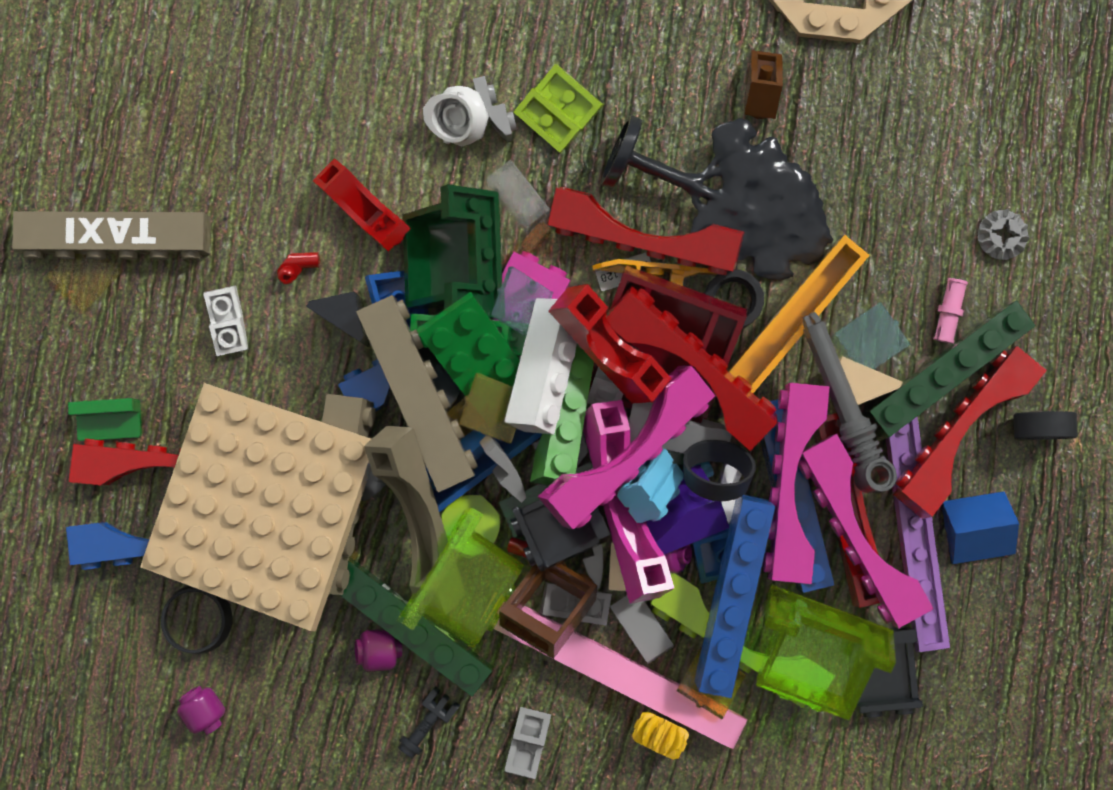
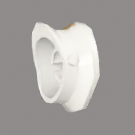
M448 87L443 94L431 97L423 107L425 123L446 144L451 142L462 147L481 139L484 135L489 115L479 92L470 87Z

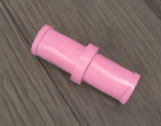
M955 278L947 279L943 303L938 306L940 316L933 340L954 344L959 317H963L964 313L961 307L966 286L968 285L967 281Z

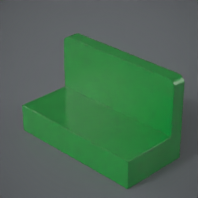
M124 398L68 402V415L76 416L77 439L79 441H84L85 439L139 438L142 436L141 404L139 399Z

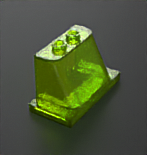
M474 508L466 509L448 535V543L418 592L412 594L396 621L406 628L414 630L422 617L467 646L474 648L481 640L485 631L491 632L499 620L497 611L503 602L506 603L517 588L514 583L520 575L524 564L476 532L475 528L484 514Z
M771 584L767 593L764 626L773 629V633L757 675L756 686L777 693L783 699L796 700L806 704L815 711H825L850 720L874 668L891 673L896 664L894 631Z

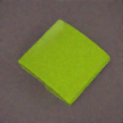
M554 64L538 86L531 89L514 110V113L559 153H562L604 104L558 64Z

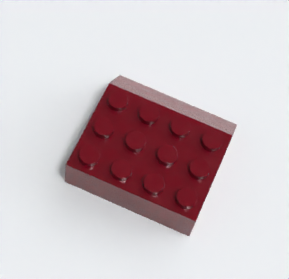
M626 265L610 310L632 286L637 291L641 288L655 300L653 305L662 313L665 310L670 312L679 321L678 327L684 333L688 334L691 332L696 335L704 344L702 348L710 356L716 354L728 365L747 318V309ZM627 343L639 348L638 351L651 355L668 375L678 366H692L680 356L665 349L646 344ZM595 362L593 364L589 392L591 390L596 372L598 370V366ZM693 367L695 371L699 374V376L703 379V381L706 383V385L710 388V390L714 393L708 381L698 372V370L695 367ZM623 394L621 400L624 407L632 409L633 404ZM715 397L708 402L709 407L703 414L695 418L692 417L690 420L702 423L703 419H707Z

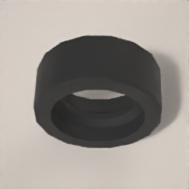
M727 270L726 275L717 274L706 286L704 294L715 298L717 290L723 284L728 282L743 284L749 290L752 301L743 328L751 325L760 316L764 306V292L759 281L750 273L742 270H734L733 272Z
M1043 411L1022 412L1013 415L1014 439L1049 440L1078 437L1076 412Z

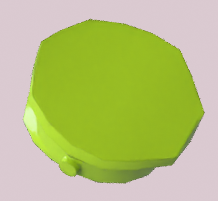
M462 495L448 505L440 514L450 548L458 555L466 558L478 555L490 549L498 537L500 514L482 495Z

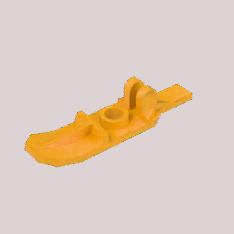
M624 259L592 265L593 272L607 271L623 274L626 265L638 270H645L646 273L657 277H663L664 272H669V281L683 286V280L686 277L696 274L717 275L708 271V268Z

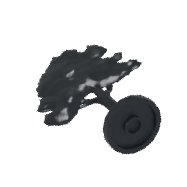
M632 114L629 115L605 166L601 179L602 186L613 189L622 176L626 165H629L684 189L690 194L694 207L699 211L693 220L690 233L700 231L713 224L744 231L737 263L748 256L754 257L753 272L763 278L781 281L794 275L790 270V261H802L806 265H811L823 259L825 246L834 240L830 235L826 215L822 209L824 203L819 197L816 184L812 182V176L808 172L803 171L798 163L787 162V155L782 152L777 138L768 137L758 145L753 146L750 145L749 141L756 137L757 132L752 127L750 121L739 118L723 123L712 132L713 153L715 157L708 167L698 174L685 173L633 150L641 130L642 120ZM713 176H721L723 187L720 190H713L703 185V182ZM701 197L707 199V205L702 204L699 199Z

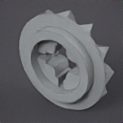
M1009 209L995 210L988 214L979 225V244L983 251L992 258L999 260L1014 258L1025 250L1026 243L1030 238L1027 231L1028 224L1024 223L1020 214H1015L1009 211ZM1006 224L1007 232L1015 236L1006 239L1003 244L1002 237L992 232L1003 229Z

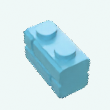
M663 449L655 459L642 464L638 468L639 474L630 482L624 483L618 492L617 497L625 507H629L628 512L636 523H643L648 520L654 522L664 517L668 512L666 507L668 502L680 493L678 486L683 480L684 473L677 464L672 463L674 460L666 449Z

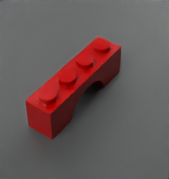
M588 284L568 287L548 312L632 404L653 402L672 378L651 355L636 350L616 334L607 320L606 313L609 307Z

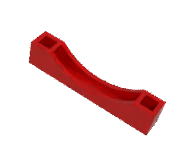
M566 187L556 188L548 225L556 227L555 232L561 235L574 236V232L586 235L585 240L593 243L604 244V240L616 242V248L634 252L636 247L647 250L646 255L649 257L665 259V256L668 255L678 258V264L695 267L696 263L708 265V271L721 275H726L727 270L732 272L735 270L745 233L744 231L713 224L700 231L685 235L660 236L646 234L616 220L601 207L592 194Z
M632 286L606 314L612 329L627 343L646 344L665 349L680 356L695 367L708 381L718 398L724 415L726 430L751 451L777 424L776 407L765 397L759 399L751 392L752 386L743 377L738 375L735 378L726 370L728 365L722 358L716 354L710 356L702 348L704 344L696 335L691 332L688 334L684 333L678 327L679 321L670 312L665 310L662 313L653 305L655 300L651 295L641 288L637 291Z
M1018 346L1007 351L1004 350L992 359L990 364L994 367L988 374L983 373L974 382L972 388L975 391L969 398L964 397L955 406L953 412L956 415L950 422L945 421L934 433V436L937 437L930 447L926 445L915 457V460L918 462L911 471L907 469L896 481L895 484L899 487L892 495L921 519L932 517L952 492L951 475L954 457L960 441L969 427L982 413L994 405L1029 394L1047 371Z
M837 413L827 415V420L814 432L815 443L835 434L841 437L839 433L841 422ZM853 463L850 490L854 516L862 535L878 554L869 525L862 491L857 488L854 482V466L857 464ZM843 535L837 536L852 605L861 608L879 604L880 602L875 593L870 595L862 583L861 577L865 575L859 564L854 566L847 556L845 548L849 546Z
M85 439L84 445L73 444L69 482L111 485L120 478L139 470L153 467L175 468L179 454L167 453V447L148 445L147 451L135 450L136 444L116 442V448L104 447V440Z

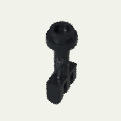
M434 686L422 703L429 711L417 726L418 728H415L409 738L402 735L399 739L401 743L398 748L412 759L416 754L420 755L423 749L419 745L436 721L441 718L448 723L460 707V704L455 701L449 707V710L446 711L443 707L450 699L447 694H444L438 704L433 701L440 691L436 686Z

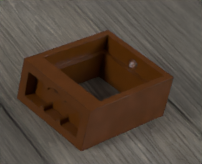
M564 562L543 572L540 571L536 564L500 609L499 626L554 659L595 603L597 585L589 576L582 573L577 574L569 569ZM544 579L580 599V602L558 632L522 611V608Z

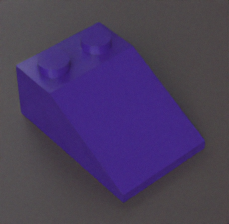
M700 464L691 468L696 475L710 481ZM684 477L678 486L680 493L673 500L669 501L666 506L668 509L667 514L657 521H646L650 533L664 555L730 528L722 502L708 500L696 495L687 487Z

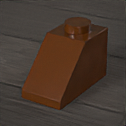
M752 50L745 92L744 115H750L757 119H776L783 87L782 54Z

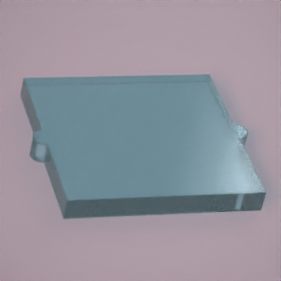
M509 267L502 287L497 290L499 295L491 316L526 336L536 298L551 299L553 292L515 267Z
M881 302L835 333L847 350V357H852L855 362L871 369H876L910 345L898 327V320H893Z

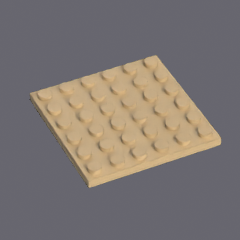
M204 383L140 567L303 629L316 631L371 471L364 448L371 438Z

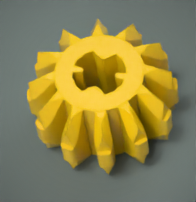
M642 712L634 725L635 729L632 734L635 742L672 760L679 759L681 752L685 750L686 741L689 737L686 729L650 712Z

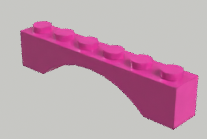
M678 366L669 374L672 379L653 401L647 421L638 436L625 451L612 461L596 469L576 474L560 475L538 496L563 527L573 530L584 526L592 517L590 513L599 505L603 506L610 502L616 495L615 490L622 483L630 482L639 474L638 468L642 464L655 459L663 451L662 446L669 439H675L685 431V424L692 417H698L708 409V402L715 395L692 366Z
M788 383L785 385V390H780L778 408L783 409L782 422H777L775 441L780 442L779 455H774L772 473L777 474L776 487H771L769 501L775 505V510L768 539L771 540L770 553L765 552L763 571L768 572V579L812 584L815 551L806 539L798 520L794 501V482L797 466L806 444L814 432L827 420L829 386Z
M622 400L595 403L586 410L583 432L593 469L612 461L630 445V427ZM622 483L615 490L616 495L603 506L628 600L632 604L660 598L673 590L674 585L666 556L655 542L647 523H636L628 512L629 507H625L617 497L619 490L624 484Z
M831 435L803 450L798 466L806 479L811 477L817 488L813 493L822 508L827 506L833 517L829 522L838 537L843 535L849 546L845 548V551L854 566L859 564L865 575L861 577V580L870 595L875 593L881 604L877 606V609L886 624L891 622L893 626L900 628L933 610L934 608L919 581L887 564L871 548L862 535L855 519L851 502L850 478L853 462L838 435Z

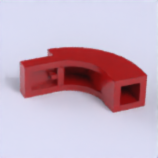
M335 158L313 180L342 211L383 249L385 248L389 251L393 246L398 245L403 240L405 234L411 229L402 219L382 204Z

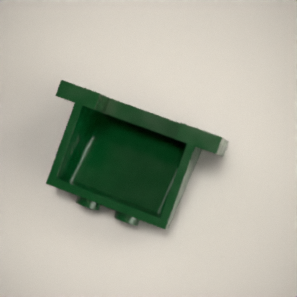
M450 184L441 186V203L402 214L403 221L411 228L403 238L405 305L407 309L439 307L446 309L469 292H472L491 320L502 319L504 314L499 192Z

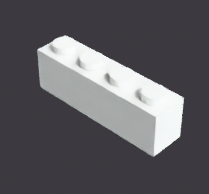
M536 298L504 421L524 432L554 435L560 417L565 390L568 385L572 362L575 357L576 341L548 312L557 299Z

